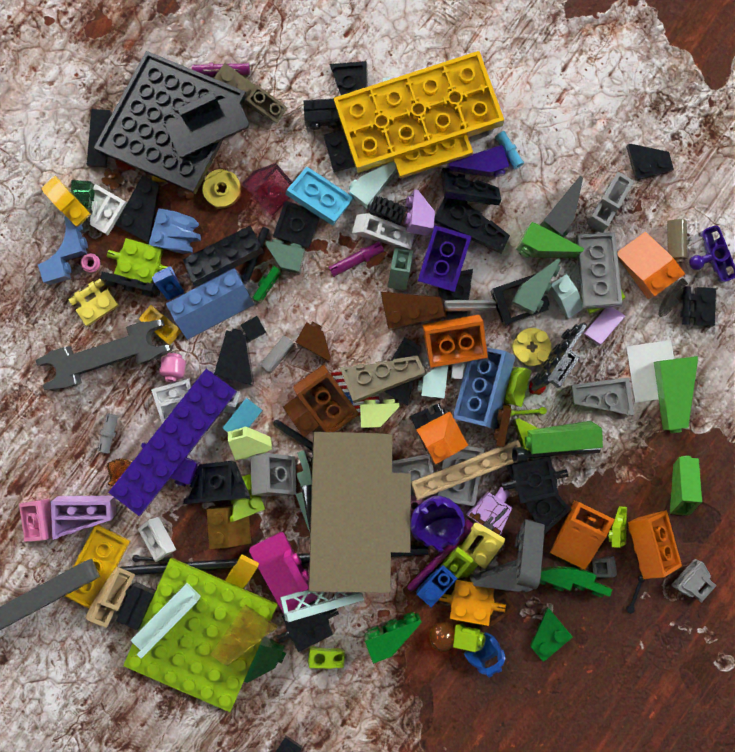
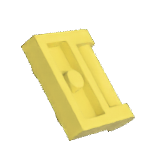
M474 523L471 527L472 531L463 544L458 547L468 554L480 567L486 569L504 544L505 538L479 523ZM482 535V539L474 550H469L476 537Z

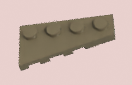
M419 356L398 358L387 362L378 361L367 365L358 364L353 367H340L353 403L426 375Z

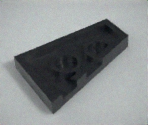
M367 61L329 64L340 95L368 87Z
M404 337L391 361L398 358L419 356L421 346ZM414 380L384 392L408 406Z

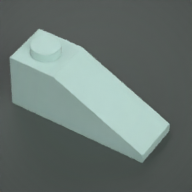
M394 161L361 176L358 181L355 179L349 186V194L354 197V200L368 209L374 197L381 193L396 174L397 169Z

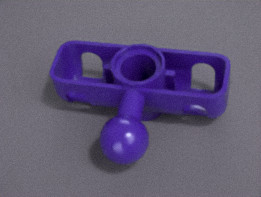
M715 225L701 231L700 237L704 240L703 245L707 254L705 256H692L689 260V266L693 270H700L705 263L709 262L714 272L718 274L717 280L724 283L734 279L735 264L720 227ZM718 231L720 237L714 240L712 233ZM715 251L720 253V259L715 256ZM732 266L734 273L728 275L726 268Z

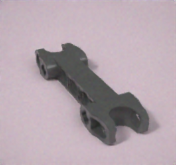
M155 320L132 324L126 327L127 337L73 354L71 346L50 351L35 360L37 366L52 364L56 369L55 378L43 385L44 390L71 388L82 384L80 374L135 357L137 365L157 360L171 352V345L156 347L151 341L154 331L165 326L164 321Z

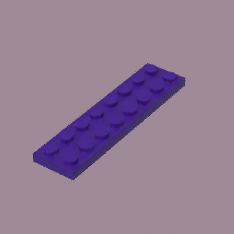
M206 368L108 493L135 514L141 516L233 399L237 391Z

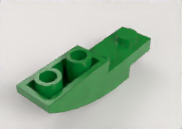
M563 566L541 568L539 583L544 585L546 582L551 583L553 588L563 592L564 589L571 590L574 583L573 587L585 591V588L590 589L592 594L601 598L604 595L610 597L612 592L610 587L595 582L597 575L592 572Z

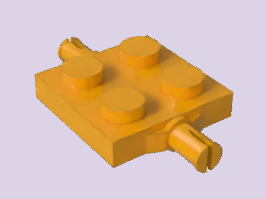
M456 580L452 595L443 594L441 597L446 598L439 599V601L451 604L450 619L489 626L490 616L493 611L505 613L506 610L502 609L506 608V604L495 603L493 597L494 588L474 586L472 582Z

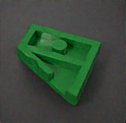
M548 607L545 609L542 621L536 629V635L530 643L531 648L543 662L573 638Z

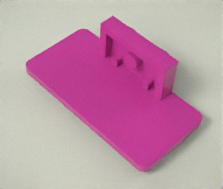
M279 532L250 547L249 552L252 558L259 563L258 569L283 612L280 597L309 589V573L303 569L299 555L294 552L283 532ZM313 593L307 594L304 602L308 604L316 600L317 596ZM294 598L286 600L288 611L295 610L299 601Z

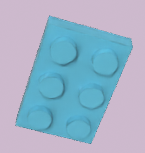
M308 167L301 172L285 193V195L332 226L354 199L353 196Z

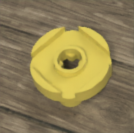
M217 169L206 176L202 191L204 197L211 205L219 209L227 208L234 205L240 198L241 184L234 173ZM220 184L227 186L224 193L217 192Z
M527 328L515 337L512 351L516 359L522 364L537 366L548 359L551 353V341L546 332L537 328ZM530 342L537 346L534 352L527 349V345H530Z

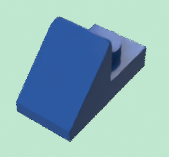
M171 266L155 273L152 277L155 285L167 300L185 292Z

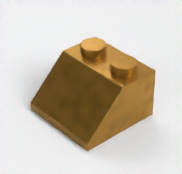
M233 506L207 509L209 549L251 544L249 516L230 522Z

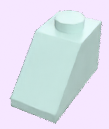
M567 274L552 283L549 292L567 319L583 309L579 292Z
M448 365L435 367L422 377V381H418L417 392H421L420 396L445 398Z

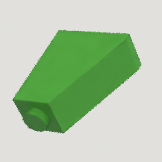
M681 456L673 464L670 514L689 516L702 503L699 459L692 458L691 456Z

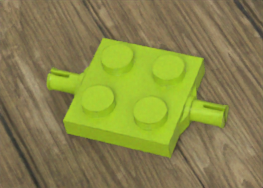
M127 238L120 253L108 250L107 258L117 260L114 274L126 277L129 280L136 279L146 284L147 282L153 283L152 277L154 274L167 268V266L161 265L162 248Z

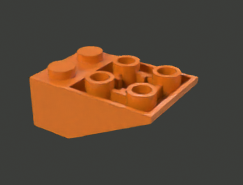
M574 501L571 506L572 510L569 511L550 553L585 570L607 537L615 519Z

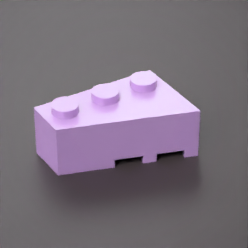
M57 496L51 501L52 539L54 540L78 530L110 521L116 515V498L113 496Z

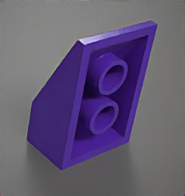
M434 226L418 281L455 292L472 236Z

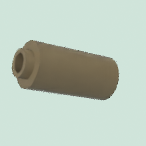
M685 219L667 221L668 253L677 263H684V260L688 259L687 220Z

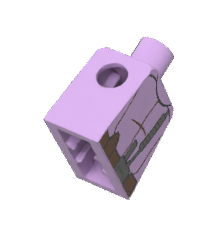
M502 487L495 496L486 492L466 515L500 535L512 509L505 504L511 493L507 490L503 491Z

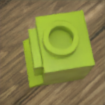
M463 623L457 624L453 647L472 652L482 650L485 645L484 633L480 632V629L465 627Z

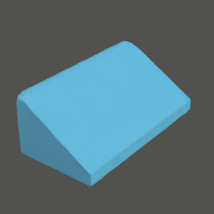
M246 398L223 426V429L229 432L243 427H250L263 410Z

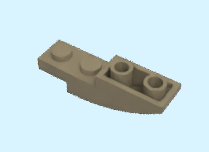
M226 63L223 64L214 77L216 80L245 91L247 96L243 103L276 124L288 109V107L260 86H255Z

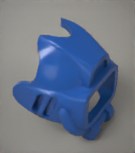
M484 632L485 645L482 650L477 652L466 651L464 655L468 662L477 668L479 673L487 674L490 678L493 674L502 672L501 667L505 662V653L501 650L495 637ZM497 656L498 662L491 667L485 668V662Z

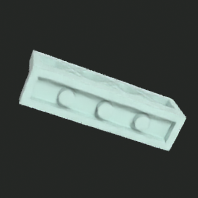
M188 583L130 640L140 649L137 654L140 658L200 599L201 596Z
M307 589L303 592L300 591L282 596L280 600L285 620L291 622L363 601L362 592L350 594L336 592L334 597L328 600L322 596L324 592L318 594ZM310 593L318 596L312 605L304 602L307 594ZM294 598L299 601L295 610L288 611L286 600Z

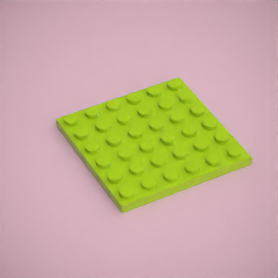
M171 557L138 632L186 583L201 597L142 658L137 655L140 649L133 643L123 666L231 712L278 604Z

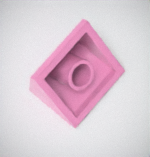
M44 499L20 503L24 542L52 538L50 500Z

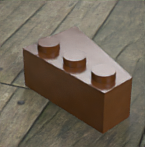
M380 291L387 326L390 330L447 318V313L444 310V299L441 297Z

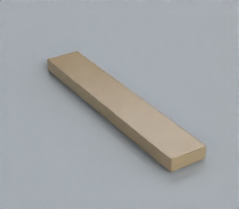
M519 440L411 481L417 501L514 463L512 449L514 447H521Z

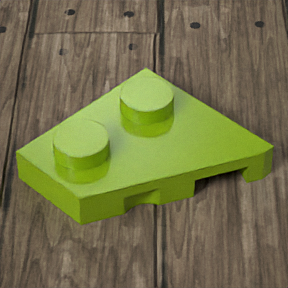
M251 474L242 477L250 499L231 501L233 512L232 516H230V522L265 510L261 496L252 495Z
M621 506L618 508L612 530L609 531V542H612V547L618 548L626 544L627 507Z

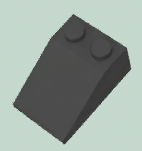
M579 176L540 226L563 238L573 228L571 223L575 219L583 182L582 176Z
M518 559L469 576L474 586L517 592L522 591V593L533 590L532 588L516 584Z

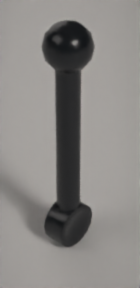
M139 555L132 557L134 562L139 560L154 561L153 557H140ZM164 557L159 561L169 562L171 557Z
M642 575L638 576V584L631 604L626 608L630 614L635 612L634 604L642 582L645 581Z

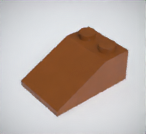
M324 364L293 386L296 395L325 432H335L359 415V412Z

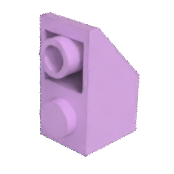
M414 189L412 194L407 196L405 204L408 207L404 218L406 232L428 236L434 229L435 211L419 190Z

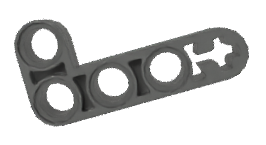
M524 519L515 541V548L519 549L516 584L537 589L541 578L545 525Z

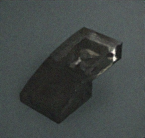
M684 278L677 280L665 295L658 312L660 317L666 316L680 303L675 296L688 284Z

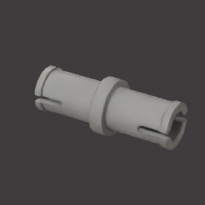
M106 413L104 427L100 430L102 435L97 451L110 453L112 439L116 435L114 431L117 419L119 418L118 415Z

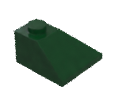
M264 636L243 682L248 683L275 669L278 663L282 664L286 652H283L285 645Z

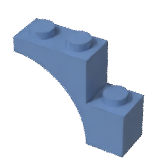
M66 216L64 217L66 225L65 236L60 248L51 258L38 264L43 283L47 285L71 279L69 274L72 272L71 267L66 261L87 254L86 248H88L85 237H82L81 230H83L82 224L76 227Z

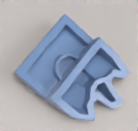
M158 208L149 245L181 254L193 253L190 243L201 241L200 234L193 232L199 226V223L193 217Z

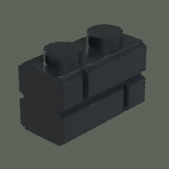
M333 98L303 100L305 126L309 127V129L318 130L321 128L320 126L336 129L339 128V125H342Z
M138 582L129 586L125 591V597L127 598L124 604L121 603L118 611H116L118 615L116 621L138 630L156 590Z

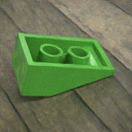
M531 222L525 230L516 250L526 258L575 259L583 252L584 248Z

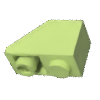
M383 399V403H376V400H364V404H360L361 428L381 427L399 408V403L395 402V399Z
M249 427L228 432V443L235 461L247 459L256 454H264L272 450L271 437Z

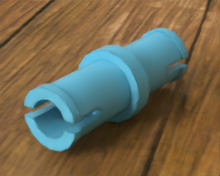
M505 131L497 134L495 139L499 145L503 146L513 169L521 167L524 161L516 151V145L512 144Z

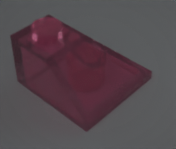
M274 163L253 171L241 183V186L273 216L284 205L285 200L288 201L290 199L285 193L293 182Z

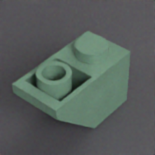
M272 239V242L266 241L267 248L283 271L301 274L305 250L302 249L301 245L291 243L288 246L284 245L282 241Z

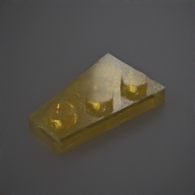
M245 604L212 651L211 656L228 666L249 648L276 630L278 626Z

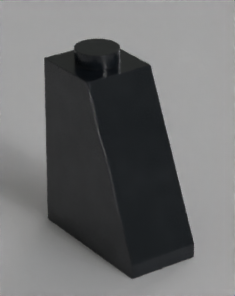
M232 328V331L226 330L214 375L253 386L254 378L248 338L243 335L244 331Z

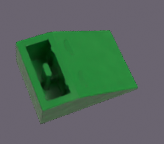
M410 612L405 614L403 619H391L385 622L386 625L382 627L376 625L367 629L365 644L373 664L390 658L422 623L419 612L416 614Z

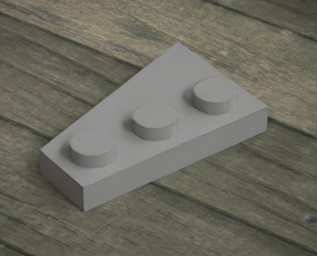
M629 377L570 385L572 401L575 405L634 415Z

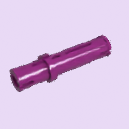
M213 62L203 65L193 64L192 70L214 78L218 73L214 69L220 70L223 64H214ZM249 63L227 64L233 69H239L235 71L241 75H250Z
M377 241L366 248H360V251L328 267L333 277L364 261H370V258L384 252L380 241Z

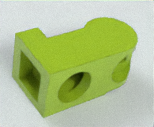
M317 646L309 647V668L332 669L344 667L345 650L340 648H319Z

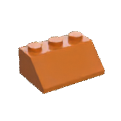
M480 315L422 324L430 368L488 358L484 323Z
M667 510L638 517L628 522L629 533L632 535L634 551L638 557L639 569L643 579L666 577L682 567Z

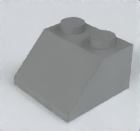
M270 453L251 456L252 495H296L295 456Z

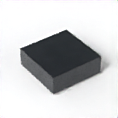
M258 316L241 324L250 342L267 333Z

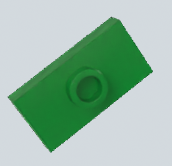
M273 266L267 277L263 276L258 283L259 288L252 297L255 301L262 303L281 275L280 269Z

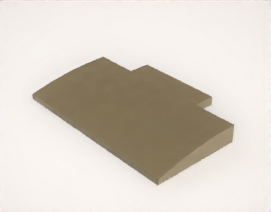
M313 432L309 591L390 593L391 553H410L411 474L392 473V434Z

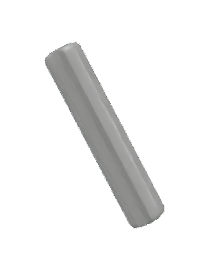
M448 300L444 302L445 311H492L496 309L495 300Z

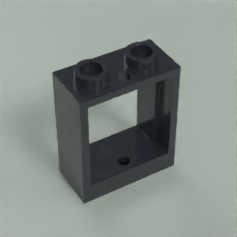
M536 274L498 286L490 291L493 300L496 301V309L503 327L549 310L548 306H550L546 295H543L541 299L544 303L539 312L535 311L533 314L526 312L511 318L502 291L522 285Z

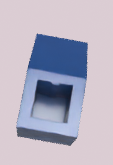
M442 565L417 588L416 594L432 607L458 578Z

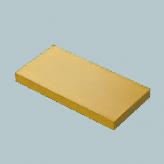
M99 524L95 525L73 567L93 559L100 577L65 597L90 609L99 591L115 568L118 567L131 541Z

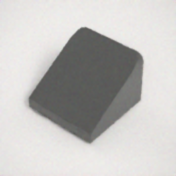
M614 556L592 559L593 573L597 575L596 578H613L617 575Z

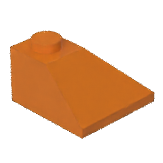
M451 412L416 429L434 464L447 459L468 446Z

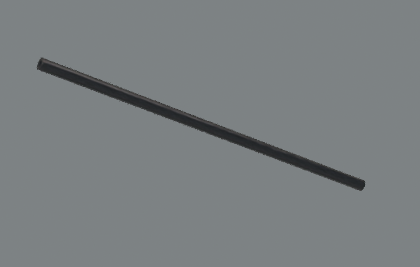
M425 545L410 546V553H391V557L428 555V547ZM310 553L298 554L302 564L310 562ZM239 558L183 563L201 571L232 569ZM168 563L121 566L120 568L135 575L164 573Z

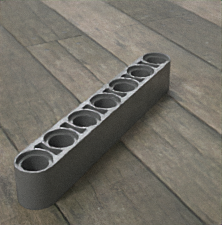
M93 559L78 564L0 606V630L99 578L100 574Z

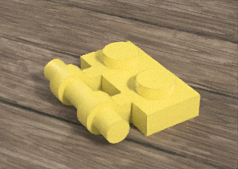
M101 279L96 282L92 281L88 284V287L82 291L78 290L69 299L72 305L78 302L82 305L76 309V312L86 326H90L120 306L110 290L107 289L101 292L99 288L105 285ZM94 292L96 297L87 302L85 297Z

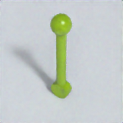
M541 407L539 409L533 410H511L510 417L515 414L540 413L544 415L546 414L547 409L545 407Z

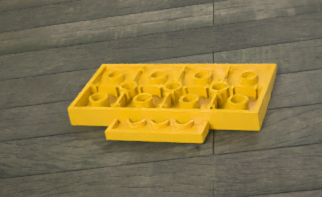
M480 51L333 98L357 173L393 161L400 179L473 155L468 137L501 127L504 124V117Z

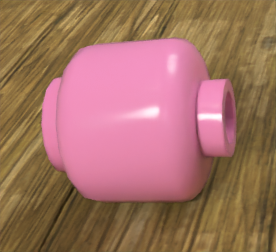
M167 353V356L161 359L159 374L165 378V381L174 383L176 380L183 378L186 361L180 354Z

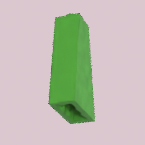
M698 356L654 362L663 430H670V433L682 432V428L689 427Z
M592 421L527 430L528 436L525 437V446L532 454L603 448L602 428Z

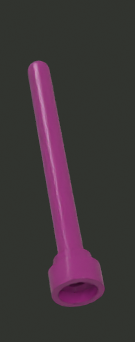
M468 518L465 520L464 533L459 537V542L455 546L447 545L407 586L409 591H414L452 550L472 531L471 527L474 524Z

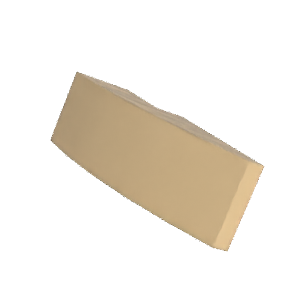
M116 567L99 591L85 618L90 622L107 628L114 611H118L126 595L125 591L129 588L135 574Z

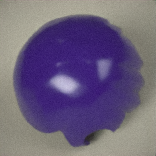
M432 496L415 508L411 516L410 528L416 540L424 542L426 547L433 546L438 552H442L445 546H455L459 542V537L464 533L465 519L459 506L452 500L443 496Z

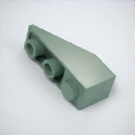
M560 259L555 260L519 287L511 305L530 314L535 313V311L539 312L544 303L541 300L544 293L548 294L551 289L552 283H550L552 276H557L561 268L558 265Z

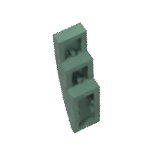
M306 450L297 452L303 471L297 473L301 487L312 485V471ZM300 492L296 494L309 530L303 495Z

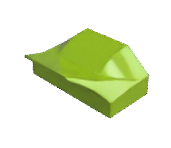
M522 367L512 368L504 398L505 404L522 407L532 370Z
M459 547L454 548L440 565V567L444 565L458 579L468 577L478 566Z

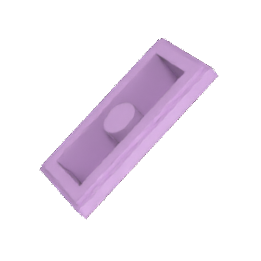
M613 307L605 308L583 334L599 346L624 319L625 315Z

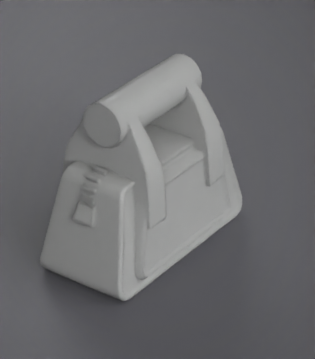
M694 559L672 583V586L689 597L696 596L695 598L702 603L716 587V584L710 580L711 575L704 563ZM706 583L707 585L700 592H698Z

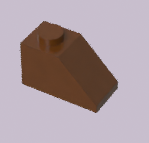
M313 321L311 324L306 322L295 341L296 344L330 362L331 356L325 334L321 330L322 326Z
M298 396L283 406L303 437L308 436L320 427Z

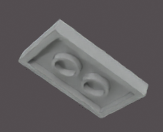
M467 446L443 460L441 470L483 454L484 449ZM480 476L438 492L437 496L449 498L454 503L475 506Z

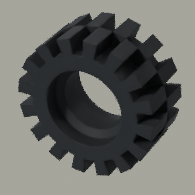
M375 196L368 212L371 215L400 225L406 209L392 200Z

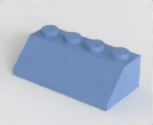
M235 268L166 303L174 321L187 340L255 305Z
M487 347L488 358L467 362L453 418L495 430L498 425V411L503 406L515 355L507 351Z

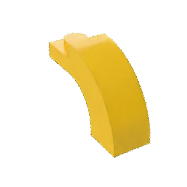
M56 175L41 188L52 203L76 227L80 226L91 215Z

